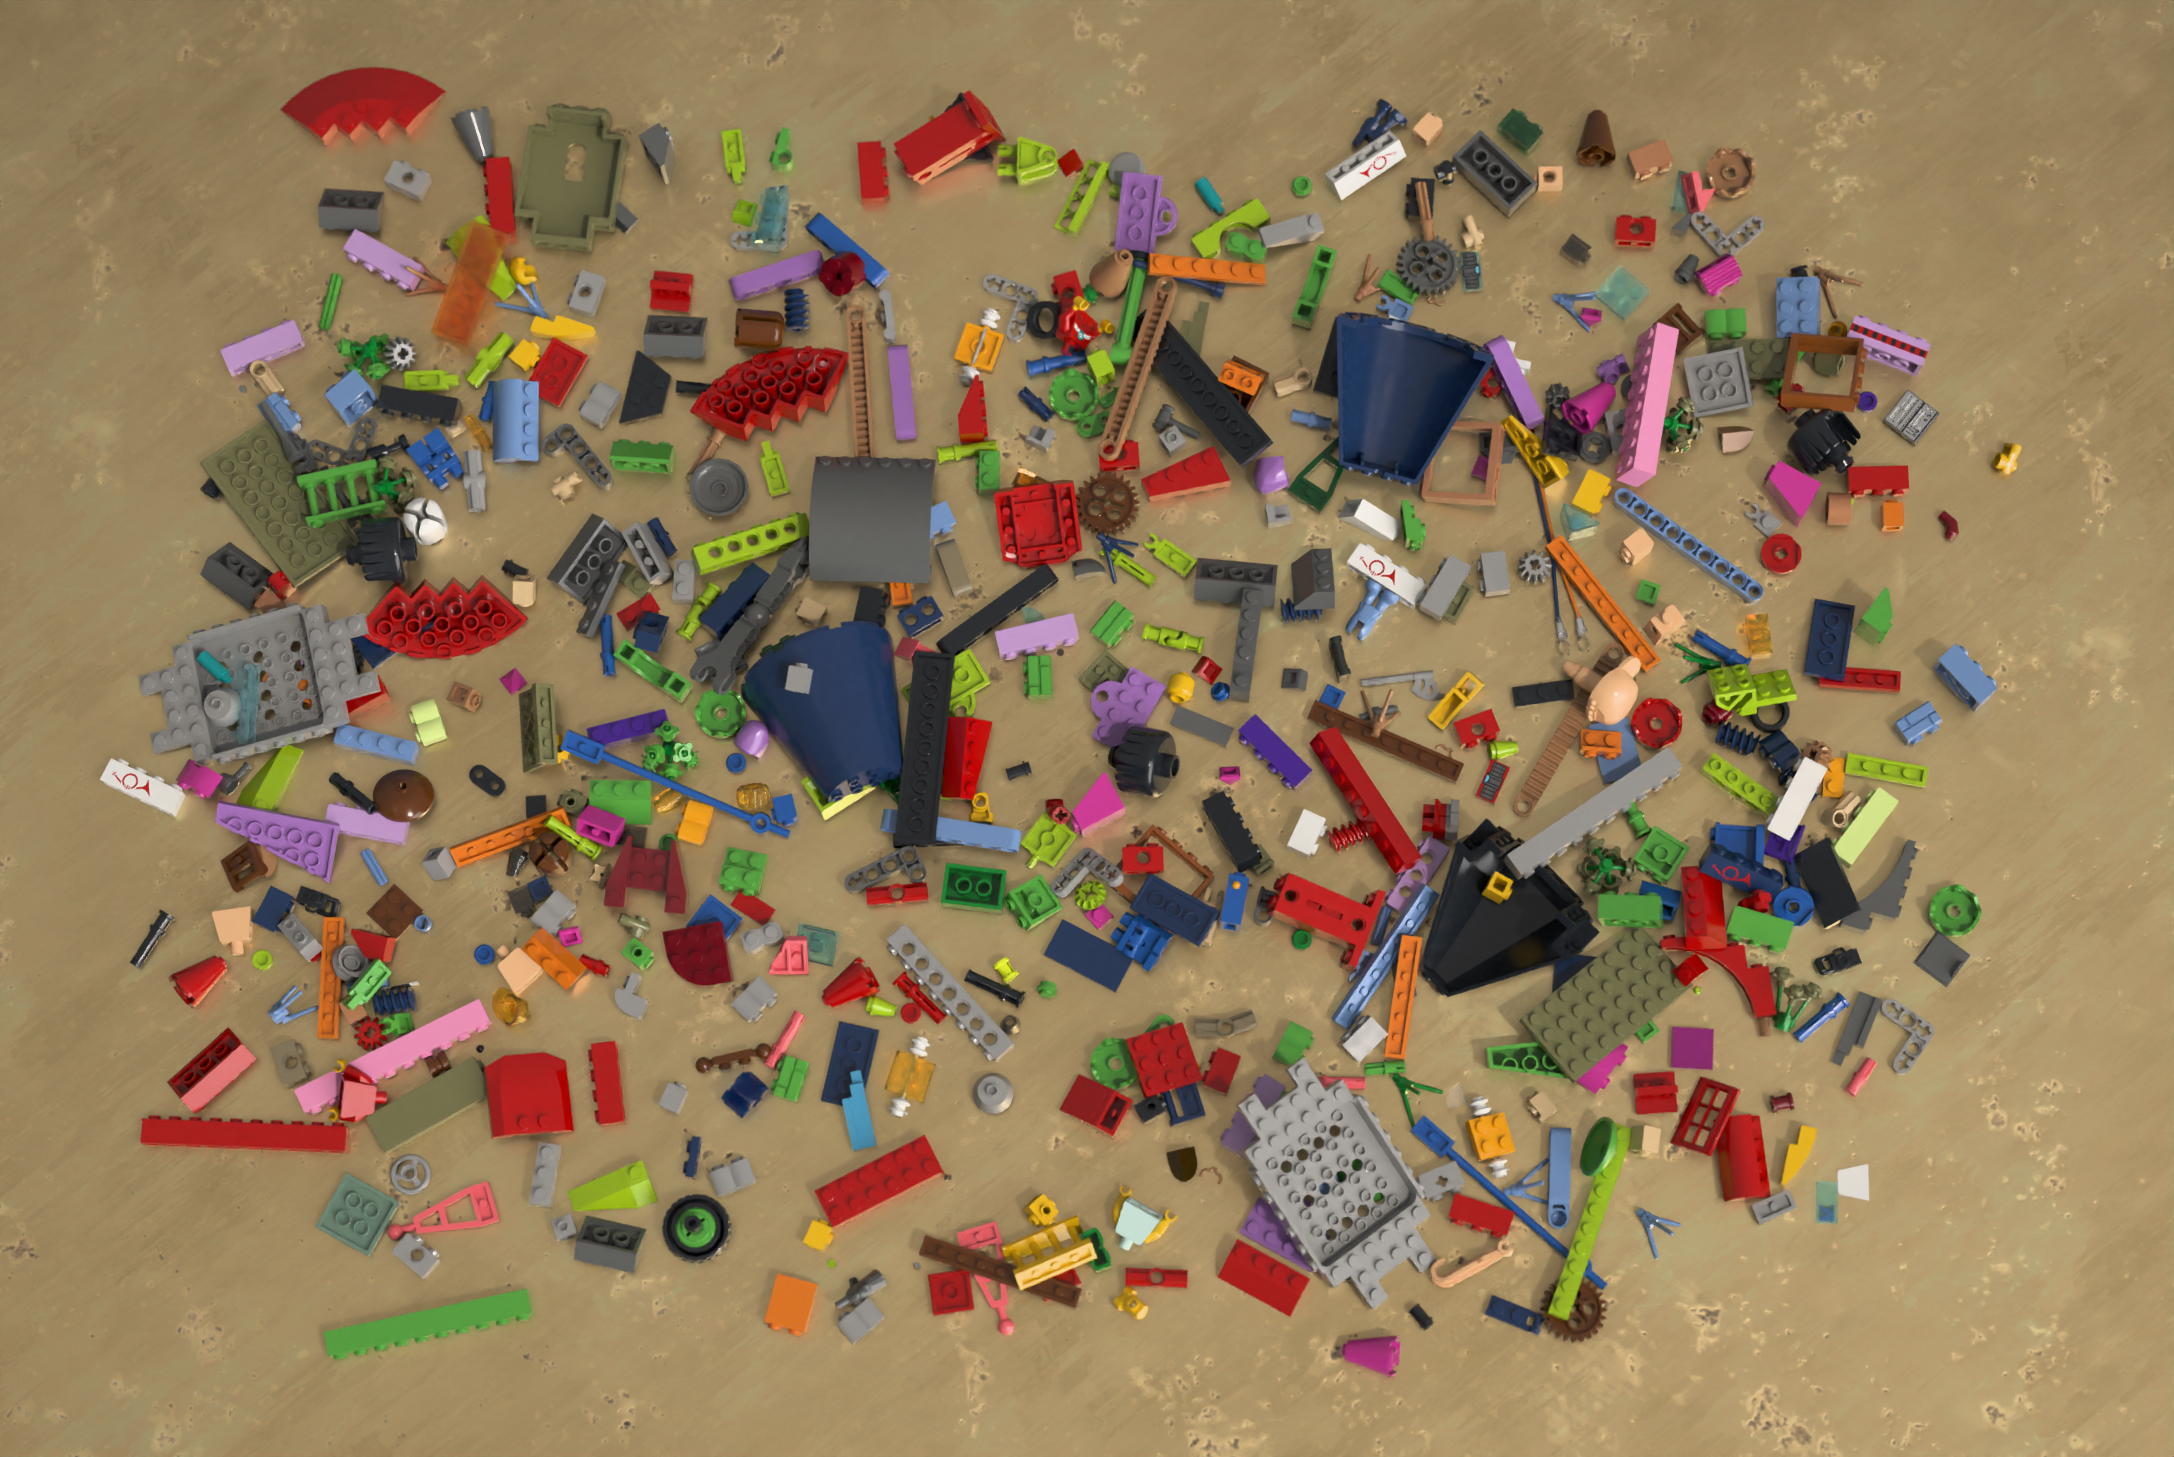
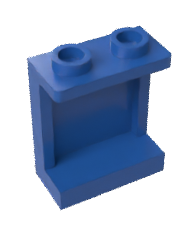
M1716 822L1714 827H1711L1710 839L1713 840L1714 844L1723 845L1731 852H1738L1751 861H1758L1764 865L1765 825L1739 826L1723 825L1720 822Z

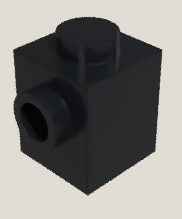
M1161 1096L1148 1097L1134 1105V1109L1144 1126L1166 1114L1164 1108L1167 1105Z

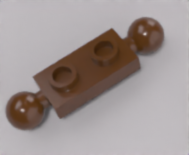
M761 1043L756 1049L750 1048L712 1057L710 1060L706 1057H701L696 1061L695 1066L700 1073H707L712 1067L725 1070L731 1068V1065L739 1063V1065L750 1064L751 1060L755 1059V1057L766 1059L771 1054L772 1049L768 1044Z

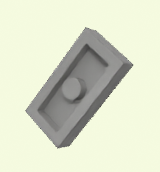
M1789 1189L1750 1206L1759 1225L1797 1209Z

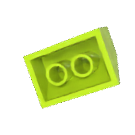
M808 777L801 780L802 785L824 820H827L876 789V787L866 785L863 787V791L858 794H850L841 801L828 803Z

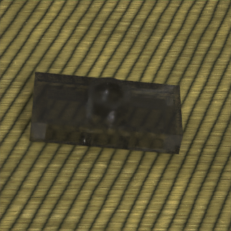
M624 825L623 835L615 845L624 846L627 837L633 835V847L645 848L648 828Z

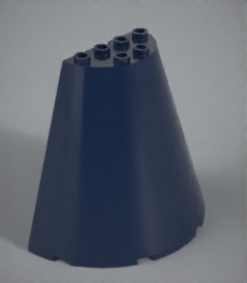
M1339 313L1337 317L1339 465H1342L1343 469L1353 471L1354 468L1359 469L1361 473L1373 476V473H1379L1382 479L1392 481L1393 478L1398 479L1404 485L1411 486L1412 483L1417 484L1491 365L1494 354L1488 350H1483L1484 347L1449 333L1447 335L1441 332L1438 333L1433 328L1390 317L1388 320L1368 313Z
M867 621L840 622L842 627L830 629L826 625L785 641L783 643L784 648L778 650L776 653H773L771 650L761 657L746 673L744 677L746 682L741 684L743 700L760 721L766 725L770 733L828 803L841 801L850 794H858L863 791V787L866 785L876 787L883 781L896 779L902 774L903 750L893 639L889 631L885 627L880 628L877 623ZM796 663L808 664V668L813 670L809 694L785 690L789 665L795 666Z

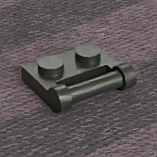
M1340 635L1331 637L1328 646L1338 683L1347 682V676L1351 675V670L1348 668L1341 644L1343 641Z

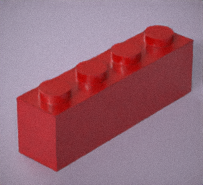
M510 157L487 158L486 165H483V176L487 177V184H484L485 196H488L489 203H485L486 215L490 216L489 224L495 231V240L517 238Z
M616 1041L591 1044V1049L588 1050L589 1062H593V1070H590L591 1082H595L596 1090H592L593 1101L597 1102L598 1110H595V1120L599 1122L601 1127L626 1124Z

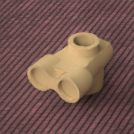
M1473 216L1463 218L1462 222L1467 231L1462 232L1461 235L1466 247L1472 245L1475 247L1482 244L1481 239H1484V235L1480 227L1476 228Z
M573 471L565 478L561 476L552 482L554 486L550 489L555 496H559L561 500H564L575 493L572 486L580 483L583 479L577 471Z

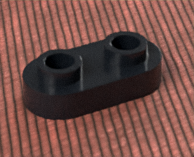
M476 765L471 768L469 778L474 785L491 797L498 798L504 795L506 784L502 778L483 765ZM477 772H483L482 777H476ZM494 783L499 784L497 789H492Z

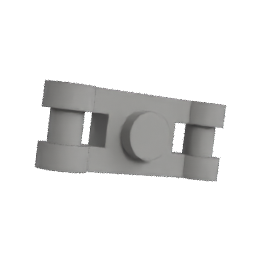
M884 289L879 293L880 303L885 308V311L881 312L882 323L887 325V328L884 330V339L887 344H894L896 341L892 298L890 291Z

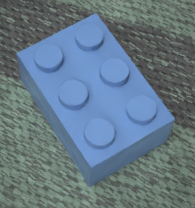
M1816 276L1776 278L1777 338H1789L1790 340L1792 333L1821 335L1820 279Z
M355 369L351 372H346L341 377V381L336 385H331L326 390V394H324L332 410L348 428L378 402L370 385Z
M1955 644L1936 661L1932 668L1966 705L1975 712L1997 690L1996 682L1991 676H1986L1981 671L1982 667L1977 661H1972L1968 657L1969 654L1964 647Z

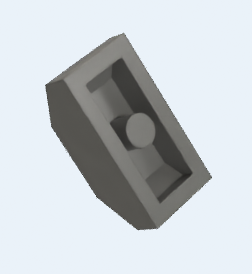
M1505 431L1501 464H1511L1519 450L1507 431ZM1480 432V454L1489 459L1492 432Z

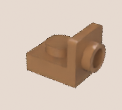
M454 682L446 700L474 713L483 695L469 686Z

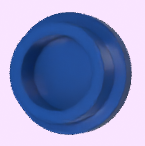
M1217 682L1211 689L1213 699L1218 702L1225 700L1229 696L1230 686L1227 683Z
M740 753L729 755L726 760L727 769L732 773L742 772L746 767L745 757Z
M482 944L475 949L474 958L479 964L487 965L493 961L495 952L491 946Z

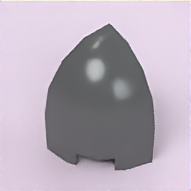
M1094 559L1071 561L1076 581L1107 574L1104 566Z

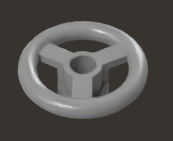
M406 1154L399 1157L393 1163L390 1170L392 1185L397 1191L406 1195L417 1194L424 1190L431 1178L429 1164L424 1158L416 1154ZM412 1160L410 1165L403 1166L400 1173L396 1174L401 1163ZM418 1162L425 1171L423 1182L417 1178L418 1172L416 1167ZM410 1170L413 1171V1175L411 1177H407V1172ZM397 1180L412 1181L417 1187L412 1189L404 1188Z

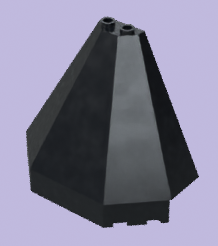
M1487 818L1470 835L1468 834L1457 840L1419 966L1423 977L1428 981H1432L1436 985L1437 991L1447 997L1574 958L1583 952V949L1599 934L1598 929L1592 925L1593 920L1589 912L1581 907L1584 904L1582 899L1548 864L1543 868L1540 865L1534 869L1535 872L1528 878L1522 877L1517 880L1503 860L1507 854L1524 844L1525 841L1519 837L1515 840L1509 831L1501 826L1496 827ZM1495 871L1513 880L1510 887L1512 892L1507 900L1503 899L1500 904L1482 895L1486 884Z

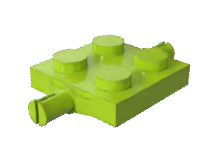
M1044 811L1020 843L1032 855L1025 866H1029V869L1032 870L1039 860L1054 868L1075 840L1077 834L1072 832L1066 823L1062 825L1057 824Z

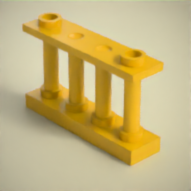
M1077 1215L1001 1247L1006 1263L1014 1262L1017 1269L1013 1270L1020 1290L1097 1258L1090 1239L1087 1238L1082 1241L1079 1236L1083 1230ZM1072 1238L1074 1244L1063 1249L1060 1242ZM1053 1246L1055 1252L1044 1257L1041 1250ZM1033 1254L1036 1261L1025 1265L1022 1258Z

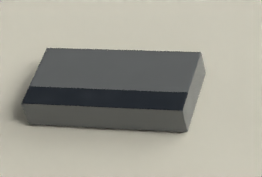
M619 202L615 226L626 235L639 222V219Z

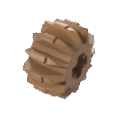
M1813 740L1812 745L1806 743V749L1800 748L1803 753L1801 755L1802 760L1804 757H1807L1825 767H1832L1829 761L1834 759L1831 755L1833 751L1830 747H1827L1826 743H1819L1817 740Z

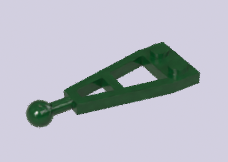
M1339 436L1297 475L1287 490L1289 494L1320 514L1332 498L1344 470L1342 465H1339V461L1329 455L1339 446ZM1323 460L1337 469L1327 492L1305 478Z

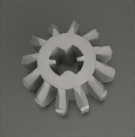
M397 336L395 340L389 339L390 345H384L387 352L382 353L383 356H388L384 362L390 363V368L392 369L396 367L398 370H403L404 367L410 368L409 361L415 362L412 355L417 354V351L412 350L415 346L414 343H409L408 338L402 339L401 336Z
M1532 550L1531 555L1525 552V558H1519L1521 564L1517 566V570L1522 571L1519 575L1520 577L1527 576L1526 583L1533 579V584H1537L1538 579L1544 582V576L1549 577L1550 572L1548 570L1552 568V564L1547 563L1550 559L1548 556L1542 558L1544 552L1541 551L1539 555H1536V550ZM1533 564L1538 565L1536 570L1531 569Z

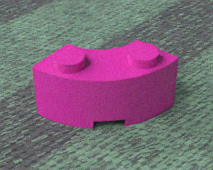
M188 759L176 781H178L177 785L187 791L190 788L195 791L194 794L198 797L210 799L222 781L223 776L204 765L199 766L195 761Z
M1622 1043L1580 1077L1577 1082L1594 1094L1600 1088L1604 1090L1610 1082L1608 1076L1616 1065L1621 1066L1627 1056L1624 1053L1628 1047Z

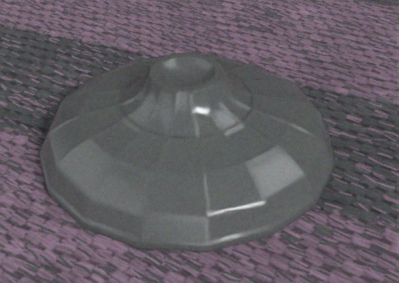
M716 458L708 460L697 467L691 477L689 490L693 502L700 510L709 515L722 516L730 514L741 507L747 497L749 485L746 474L739 465L731 460Z

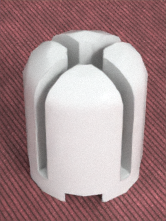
M425 497L413 499L406 505L405 511L407 513H403L402 518L404 526L409 535L415 537L417 543L430 546L444 538L447 533L448 523L441 507L436 501L430 499L428 502Z

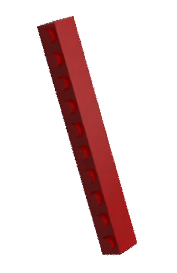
M149 1115L148 1119L142 1118L140 1143L145 1146L348 1153L350 1129L344 1126V1123L338 1122L332 1123V1126H324V1122H312V1125H304L302 1121H291V1124H283L281 1120H271V1123H263V1120L251 1119L250 1123L242 1122V1119L231 1118L230 1122H222V1118H210L209 1121H201L202 1118L189 1117V1120H181L179 1116H169V1119H161V1116Z

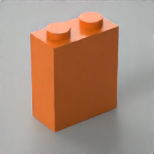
M777 1273L764 1320L768 1324V1328L780 1331V1328L788 1329V1333L795 1336H800V1333L805 1334L819 1286L815 1283Z

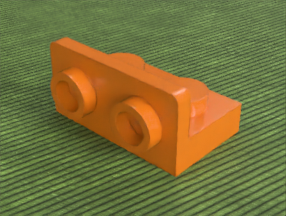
M1228 359L1222 367L1218 381L1250 395H1255L1265 374Z
M1581 729L1579 755H1584L1585 758L1604 756V759L1615 760L1616 757L1620 758L1622 732Z

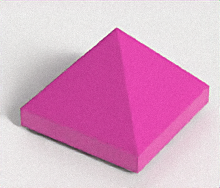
M1582 308L1581 318L1589 327L1601 322V310Z
M516 667L499 679L511 695L527 684Z
M1239 766L1219 768L1221 781L1232 785L1241 779Z
M578 925L558 930L564 947L583 942Z

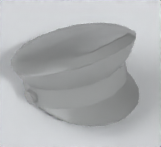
M1124 152L1117 155L1111 161L1108 173L1114 184L1122 186L1123 172L1145 174V166L1136 154Z
M345 945L338 948L334 953L332 962L337 976L346 982L356 981L370 965L368 958L364 957L360 948L355 945Z

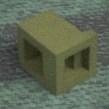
M1261 844L1258 845L1262 853L1261 864L1251 868L1257 877L1271 869L1275 864Z

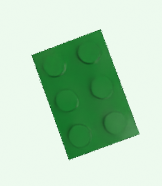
M946 863L941 906L1002 914L1007 870Z

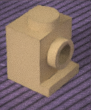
M1534 1091L1526 1098L1529 1101L1528 1104L1530 1106L1528 1109L1535 1117L1539 1116L1537 1121L1539 1124H1542L1557 1112V1108L1543 1091L1539 1093Z

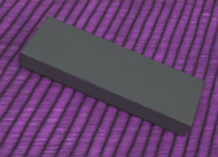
M1177 705L1170 725L1223 747L1227 746L1234 729Z

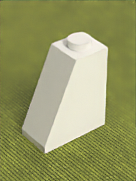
M1364 499L1347 500L1338 517L1340 520L1383 541L1395 539L1400 532L1401 522Z

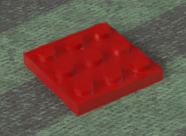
M1183 1022L1125 1040L1144 1098L1203 1080Z

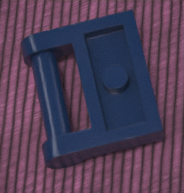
M1196 1083L1176 1089L1184 1116L1178 1117L1171 1092L1161 1093L1167 1105L1171 1127L1206 1116Z

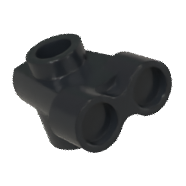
M1444 160L1439 165L1433 167L1437 180L1439 182L1443 180L1444 186L1451 187L1454 183L1453 174L1457 172L1453 161Z

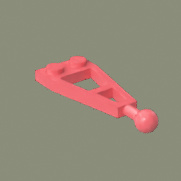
M486 1181L467 1187L412 1217V1223L403 1226L392 1224L388 1228L387 1234L390 1239L399 1240L403 1237V1234L416 1230L417 1234L478 1228L499 1222L500 1219L490 1184ZM470 1195L477 1221L449 1224L445 1208ZM439 1212L442 1225L422 1227L421 1221Z
M996 1221L957 1233L960 1247L971 1251L996 1243L998 1260L1004 1262L1001 1249L1002 1239ZM974 1274L991 1308L997 1309L1000 1319L998 1323L999 1332L1004 1335L1012 1333L1014 1323L1008 1319L1004 1307L1008 1305L1006 1285L1000 1283L1002 1299L994 1301L985 1284L992 1280Z

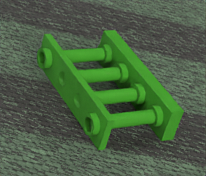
M376 459L297 476L298 485L301 490L307 491L312 516L305 517L308 527L319 528L324 526L325 523L369 513L376 515L382 513L383 510H387L385 500L379 501L377 492L373 490L375 485L374 475L379 472ZM361 476L366 477L371 503L359 505L354 484L355 478ZM338 481L346 482L351 503L350 508L339 510L334 484ZM316 486H326L332 512L319 513L314 490Z

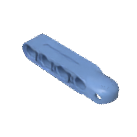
M1550 1127L1548 1223L1554 1229L1564 1228L1569 1221L1571 1128Z

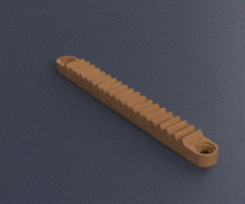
M1163 276L1156 283L1101 437L1098 452L1106 461L1115 460L1121 451L1122 445L1125 443V437L1128 435L1127 431L1130 429V422L1133 421L1135 408L1138 407V400L1141 398L1140 394L1143 393V386L1146 384L1145 380L1148 378L1153 358L1156 356V349L1159 348L1158 344L1161 342V335L1164 334L1163 329L1166 328V321L1169 320V313H1171V307L1174 305L1178 289L1177 283L1170 276ZM1167 282L1172 283L1170 290H1162L1163 284ZM1109 445L1114 446L1111 454L1104 453L1105 447Z
M851 305L846 310V330L849 353L854 456L858 458H875L866 314L862 306ZM853 311H859L861 318L853 320L850 314Z
M1618 643L1608 644L1592 670L1604 677L1607 673L1616 669L1624 656L1623 647ZM1612 648L1617 649L1620 653L1616 659L1608 655V651ZM1581 688L1516 797L1513 811L1517 816L1527 817L1532 813L1586 722L1587 715L1585 711L1591 693ZM1521 801H1525L1529 805V809L1525 812L1520 811L1517 807Z

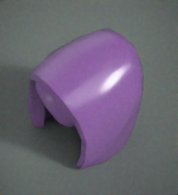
M1283 456L1257 459L1254 471V485L1261 494L1276 492L1289 486V477L1284 469Z
M757 720L747 721L740 728L733 742L745 754L754 755L758 760L763 756L768 746L769 732L764 723Z

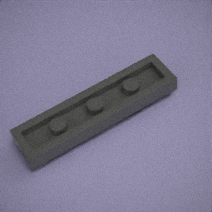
M609 560L605 565L600 581L596 584L594 594L587 604L583 618L579 621L577 633L593 638L626 565L613 560Z

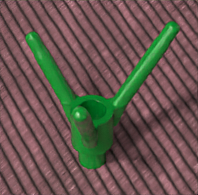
M1678 643L1674 644L1675 647L1691 655H1684L1683 659L1699 663V670L1681 680V684L1707 672V670L1721 668V661H1714V659L1701 656Z
M1396 1073L1392 1079L1397 1083L1396 1086L1400 1088L1408 1118L1413 1128L1415 1123L1407 1093L1412 1091L1417 1095H1421V1092L1416 1088L1442 1094L1443 1090L1415 1083Z

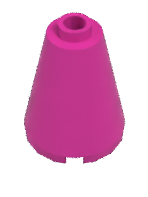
M1602 382L1566 400L1561 406L1562 413L1567 420L1570 419L1574 423L1572 426L1579 432L1588 434L1594 429L1616 397V389L1611 383Z
M1393 1335L1348 1340L1347 1344H1343L1342 1356H1345V1360L1388 1377H1395L1397 1371H1393L1394 1365H1399L1401 1347L1400 1342L1396 1341L1400 1337Z

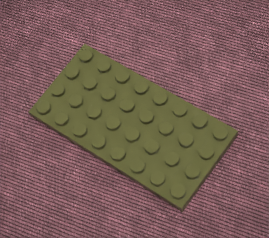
M265 419L202 460L200 465L295 589L346 555V546L351 543L353 546H357L359 541L343 520L325 523L324 526L319 528L308 527L305 517H310L312 514L307 491L301 490L297 481V476L305 474L299 475L294 468L300 464L299 461L290 463L287 460L280 436L268 420ZM316 486L314 490L319 513L332 512L330 502L318 486Z
M1634 927L1519 1021L1567 1078L1574 1083L1693 985L1691 983L1685 987L1672 972L1677 967L1673 961L1660 949V946L1644 928Z

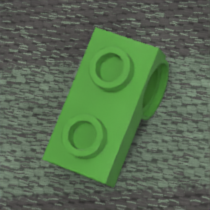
M782 127L781 133H777L775 138L776 150L772 151L769 162H771L773 170L789 171L794 165L792 153L787 149L791 138V132L788 128ZM782 157L789 158V161L786 163H781L779 160Z

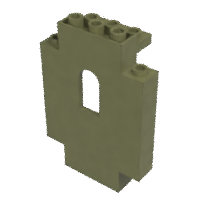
M566 104L547 106L548 127L542 124L528 125L514 216L517 222L533 223L530 238L533 246L592 252L595 230L615 231L628 141L626 136L621 133L613 132L610 134L612 116L607 109H588L585 106L569 107ZM577 144L582 145L586 149L582 182L563 180L569 148Z

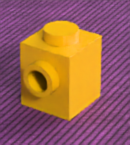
M523 339L509 355L510 362L526 374L531 367H536L541 359V354L538 350L539 346L531 340L527 342Z
M1495 871L1486 884L1482 895L1500 904L1503 899L1507 900L1512 892L1510 887L1513 880Z
M818 1219V1221L812 1220L803 1244L824 1252L826 1245H830L834 1238L833 1229L829 1227L830 1223L822 1219Z

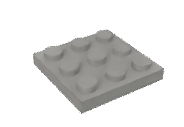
M1743 347L1683 359L1690 397L1696 409L1693 412L1694 418L1754 406Z

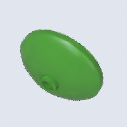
M1600 1118L1586 1137L1580 1160L1582 1173L1586 1176L1593 1177L1602 1172L1617 1153V1128L1611 1118Z

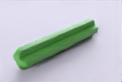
M337 273L331 274L319 322V328L325 331L330 329L342 281V276Z

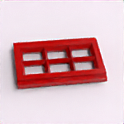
M1700 1077L1670 1143L1677 1147L1711 1157L1741 1090ZM1708 1087L1715 1089L1709 1104L1703 1103L1702 1099ZM1720 1091L1727 1093L1721 1108L1713 1106ZM1699 1106L1707 1108L1700 1124L1693 1122ZM1711 1110L1719 1112L1712 1128L1705 1126ZM1690 1125L1697 1127L1691 1143L1684 1141ZM1702 1129L1710 1132L1703 1147L1696 1145Z

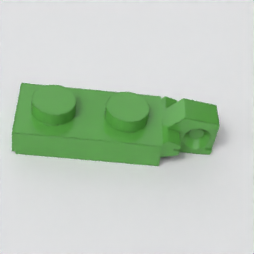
M375 958L348 991L349 996H347L342 1004L347 1009L354 1010L357 1005L361 1006L363 1003H367L392 972L380 959Z

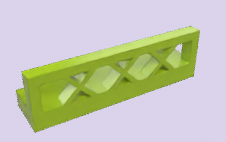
M1088 158L1054 225V229L1076 238L1108 175L1109 163L1102 161L1100 164ZM1090 165L1098 168L1095 176L1089 178L1087 173ZM1088 183L1089 188L1086 194L1080 195L1078 188L1080 185ZM1080 200L1081 204L1078 210L1072 212L1070 208L1071 202ZM1071 217L1072 222L1068 229L1060 225L1063 219Z

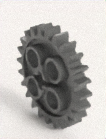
M1422 234L1419 240L1414 236L1412 242L1407 241L1406 247L1402 246L1400 250L1402 253H1399L1397 256L1399 260L1396 266L1400 267L1397 273L1403 274L1400 277V281L1406 280L1405 287L1411 285V292L1417 289L1419 296L1422 292H1425L1426 297H1428L1430 292H1432L1434 297H1436L1438 291L1443 295L1445 288L1450 290L1451 284L1455 285L1456 278L1460 275L1458 270H1460L1461 265L1457 264L1460 261V257H1454L1457 254V250H1450L1453 244L1446 246V239L1440 242L1439 235L1436 236V240L1423 242ZM1417 251L1425 252L1426 256L1419 255ZM1437 257H1442L1445 262H1439ZM1416 268L1420 270L1421 273L1416 274L1412 271V269ZM1431 275H1437L1439 280L1433 279Z

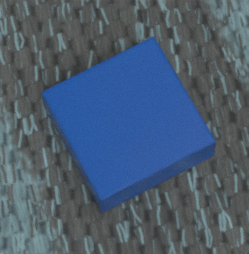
M1327 684L1319 702L1338 709L1346 692Z

